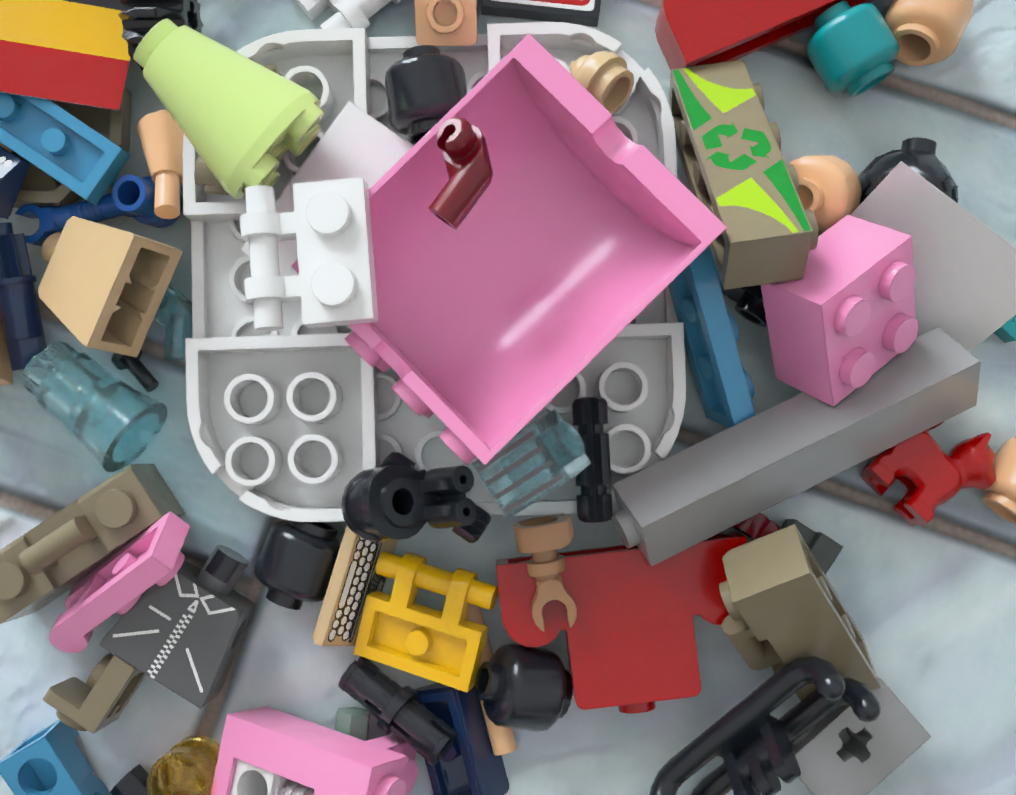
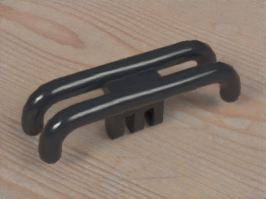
M816 656L797 658L783 666L667 761L657 773L651 785L649 795H676L679 787L717 755L723 758L724 763L702 779L693 789L691 795H726L731 790H733L734 795H775L782 788L779 778L789 784L801 775L800 767L791 746L795 740L842 705H850L854 714L861 721H875L881 713L880 703L866 684L852 678H842L831 662ZM813 683L817 687L816 690L779 719L770 715L773 710L807 684Z

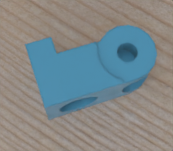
M60 720L19 743L0 761V775L14 795H111L105 784L93 775L94 770L76 744L75 740L79 736L78 731L65 725Z

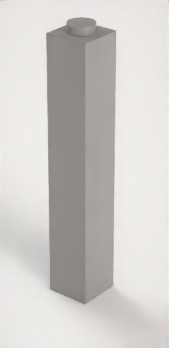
M937 327L918 336L905 352L896 355L874 373L865 385L856 388L834 407L802 392L612 484L619 509L612 516L615 529L624 545L628 549L637 545L652 567L976 406L981 361L941 328Z

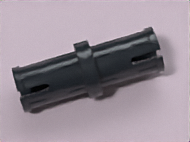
M360 656L358 661L355 660L342 675L338 684L339 688L369 710L378 719L377 726L386 734L394 732L412 746L432 766H435L446 755L457 739L458 731L451 728L442 719L440 720L425 705L418 701V692L409 685L401 687L397 682L385 675L369 659Z

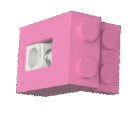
M268 706L229 713L226 715L210 795H408L417 778L418 765L415 760L417 751L395 733L364 741Z

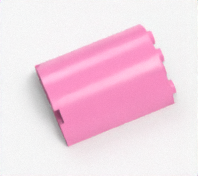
M528 34L369 189L379 322L349 325L353 331L345 340L373 368L376 366L385 373L391 367L398 374L400 379L392 386V389L419 416L423 414L429 419L435 414L447 426L439 437L464 463L468 465L477 457L486 465L727 227L643 144L637 145L626 137L614 122L612 114L540 43ZM454 117L464 118L471 125H475L481 130L486 139L493 170V177L489 187L457 230L445 224L428 209L449 181L443 150L437 146L436 135L439 127L446 120ZM296 260L291 267L299 274L298 260Z

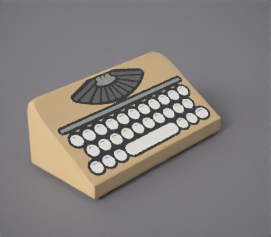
M346 526L312 639H314L313 644L320 646H355L366 597L376 590L382 592L387 577L376 574L377 560L383 551L394 554L398 540L368 541L354 534Z

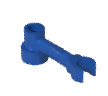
M131 174L120 177L115 182L112 193L103 195L96 206L87 200L61 207H40L33 204L23 205L15 212L16 215L23 217L39 218L40 224L37 232L33 235L25 236L26 243L42 246L43 242L50 235L62 232L66 221L72 216L96 223L120 216H127L156 228L171 226L179 218L178 216L175 219H163L156 216L154 213L155 183L152 181L151 176L140 178ZM180 193V214H181L182 208H183V199H182V196H181V193Z

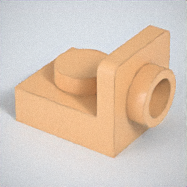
M414 0L416 42L418 45L472 46L476 44L478 0Z

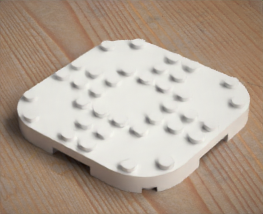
M565 22L487 24V34H477V42L472 46H435L440 50V54L455 58L462 65L465 73L467 93L528 34L540 43L570 74V63L583 55H592L598 51L616 53L626 61L627 69L633 73L634 86L625 104L612 115L613 120L626 137L637 145L643 144L677 178L675 127L665 92L649 67L644 70L633 58L621 50L622 43L596 29ZM365 28L304 29L272 34L258 39L237 51V53L262 66L276 65L282 77L300 85L315 95L321 101L319 108L324 112L323 117L318 123L321 130L311 144L299 156H296L289 150L280 160V165L276 170L280 176L272 186L274 188L275 201L348 101L410 143L407 135L400 134L391 126L385 75L386 71L395 62L403 59V53L407 49L420 46L416 42V36L367 37ZM184 134L182 153L183 215L191 221L193 338H185L187 416L194 443L203 462L212 475L217 474L227 487L240 497L238 500L264 514L297 522L345 521L343 519L341 502L345 487L349 481L364 470L380 467L384 459L391 452H400L416 463L414 469L417 471L421 469L429 471L434 468L467 466L473 473L474 484L472 489L466 492V498L471 499L490 515L519 516L577 513L576 495H581V486H576L573 435L578 434V426H573L572 404L575 399L582 397H602L607 401L608 424H603L604 433H609L611 485H606L607 494H612V503L616 502L612 484L664 460L670 452L679 433L684 415L686 369L684 322H678L668 286L499 452L530 431L534 433V436L478 472L476 468L483 463L477 457L467 465L439 437L447 426L435 414L429 419L423 414L419 416L392 389V386L400 377L391 367L385 373L376 366L373 368L346 342L345 338L353 331L346 325L308 328L302 325L301 301L282 303L283 329L274 331L255 330L253 304L246 303L244 280L251 277L250 257L240 251L246 242L241 239L240 216L247 213L246 195L240 199H235L230 194H204V185H196L194 179L195 164L199 154ZM540 445L543 447L544 450L488 486L486 485L485 481ZM551 459L553 462L551 466L496 500L494 495ZM561 474L563 477L510 512H504L503 509L557 475Z

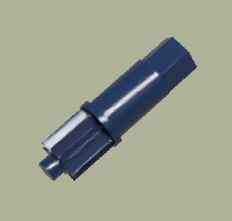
M7 222L0 223V316L12 371L47 366L50 365L34 285L37 279L36 275L32 274L24 233L14 234L12 223Z

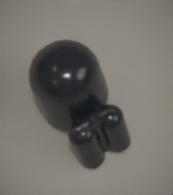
M388 465L364 470L352 478L345 487L341 502L343 519L354 534L362 539L373 542L397 541L416 535L426 522L436 529L471 525L476 520L477 507L471 499L466 498V492H469L473 487V473L467 466L463 465L430 469L423 478L412 468L404 465Z

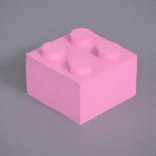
M847 215L818 236L816 249L809 250L803 279L761 285L776 379L834 407L856 388L865 385L874 373L896 355L905 352L917 339L918 321L916 319L914 289L916 271L913 267L911 235Z

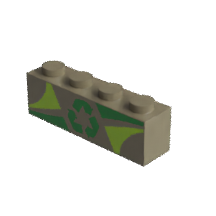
M743 59L671 69L669 105L674 120L677 148L691 191L727 227L709 245L723 289L728 290L803 279L809 250H815L818 244L817 220L811 209L804 210L799 197L797 171L793 164L786 165L781 154L780 131L778 125L775 122L769 123L765 115L764 94L759 83H752Z

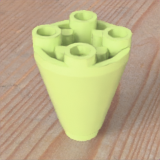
M163 19L149 30L135 50L133 59L144 68L143 77L224 190L235 199L245 196V189L250 186L267 185L272 187L280 176L276 170L285 154L290 150L293 154L299 156L321 130V127L318 125L324 115V112L319 108L321 101L309 90L186 25L178 27L170 19Z

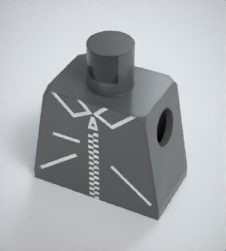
M218 544L202 569L184 561L179 571L167 584L161 587L154 584L140 596L136 604L110 629L99 645L201 709L216 697L222 689L255 609V604L251 600L233 590L248 566V560L236 551Z

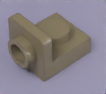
M109 653L96 665L86 683L76 677H71L51 686L43 697V701L57 710L56 715L58 719L65 725L79 731H89L94 734L119 718L146 674L118 656Z

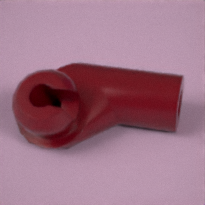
M460 117L446 120L437 131L436 142L437 146L443 150L449 181L428 208L437 218L457 230L489 187L493 177L492 165L484 135L478 127L471 125L466 119Z

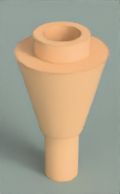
M159 110L142 117L137 124V132L152 181L155 183L154 213L163 219H175L180 215L184 133L168 110Z

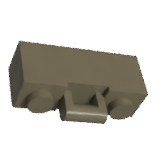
M130 464L0 550V624L37 612L70 590L74 584L171 511L178 517L185 514L154 464Z
M795 524L726 552L722 557L727 581L719 584V590L729 615L723 620L721 627L750 669L758 671L772 666L775 674L783 666L797 658L816 656L831 662L842 678H852L866 684L871 691L881 688L862 634ZM813 683L807 684L795 694L802 701L816 690L817 687Z

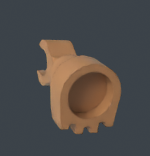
M562 513L531 518L514 524L518 552L531 553L532 559L528 560L526 564L528 575L535 577L537 586L531 600V613L535 625L545 632L542 615L543 606L548 601L558 600L565 605L567 619L571 628L577 618V608L572 594L563 585L561 573L566 570L564 556L557 554V549L565 548L571 543V539L575 537L572 518L570 515Z

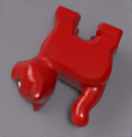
M941 422L879 453L865 466L864 472L860 477L879 496H882L897 479L906 487L907 493L893 507V510L909 525H920L923 527L934 518V510L939 505L953 498L960 489L977 488L985 490L993 485L996 480V454L988 445L992 436L990 433L986 432L973 438L965 439L957 443L946 455L928 433L930 430L940 426L943 423Z

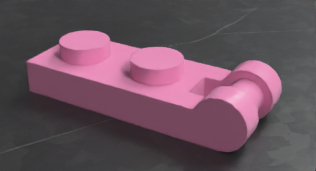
M171 511L74 584L65 601L66 611L56 619L49 633L51 644L63 652L78 653L83 651L87 647L95 627L114 613L119 615L127 613L136 604L142 593L154 584L160 587L167 584L176 575L184 562L185 555L180 551L190 525Z

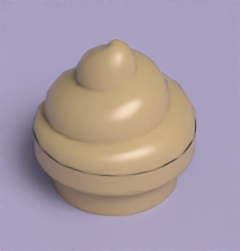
M598 51L592 55H583L570 63L571 75L612 115L625 104L634 86V75L627 69V63L622 57L613 52Z

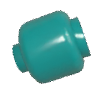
M844 0L833 5L815 19L814 24L818 30L808 41L806 54L829 91L834 93L847 91L849 96L853 98L874 87L895 71L891 62L899 53V43L879 9L873 4L864 3L851 8L848 2Z

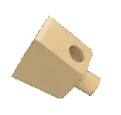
M72 216L66 221L62 232L50 235L42 244L41 256L48 266L38 287L39 298L84 346L137 357L183 251L125 230Z

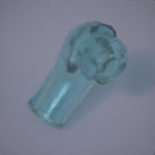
M169 283L154 319L165 328L163 359L174 362H186L185 338H193L192 302L173 284Z

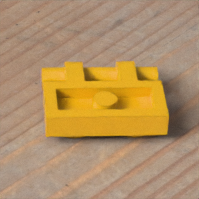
M383 551L377 560L376 574L395 580L392 593L389 595L376 590L367 595L353 654L466 693L475 686L489 627L467 620L470 604L492 610L497 601L498 586L478 580V574L472 571L458 568L454 573L428 565L426 557L411 552L400 556ZM419 588L446 596L443 612L415 603Z

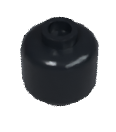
M421 45L407 49L403 53V59L395 62L386 71L385 87L391 126L400 134L407 135L408 141L412 144H416L467 94L465 73L462 65L455 58L440 54V50L435 46Z
M290 520L279 521L273 524L254 570L255 577L264 586L269 588L266 598L277 605L293 610H300L304 601H323L341 543L335 539L338 530L323 522H297Z
M510 643L499 647L489 662L481 664L476 677L475 691L477 698L483 701L487 717L495 725L538 732L548 730L558 718H562L567 713L571 704L573 684L569 671L565 669L560 657L554 652L547 649L525 647L520 644Z

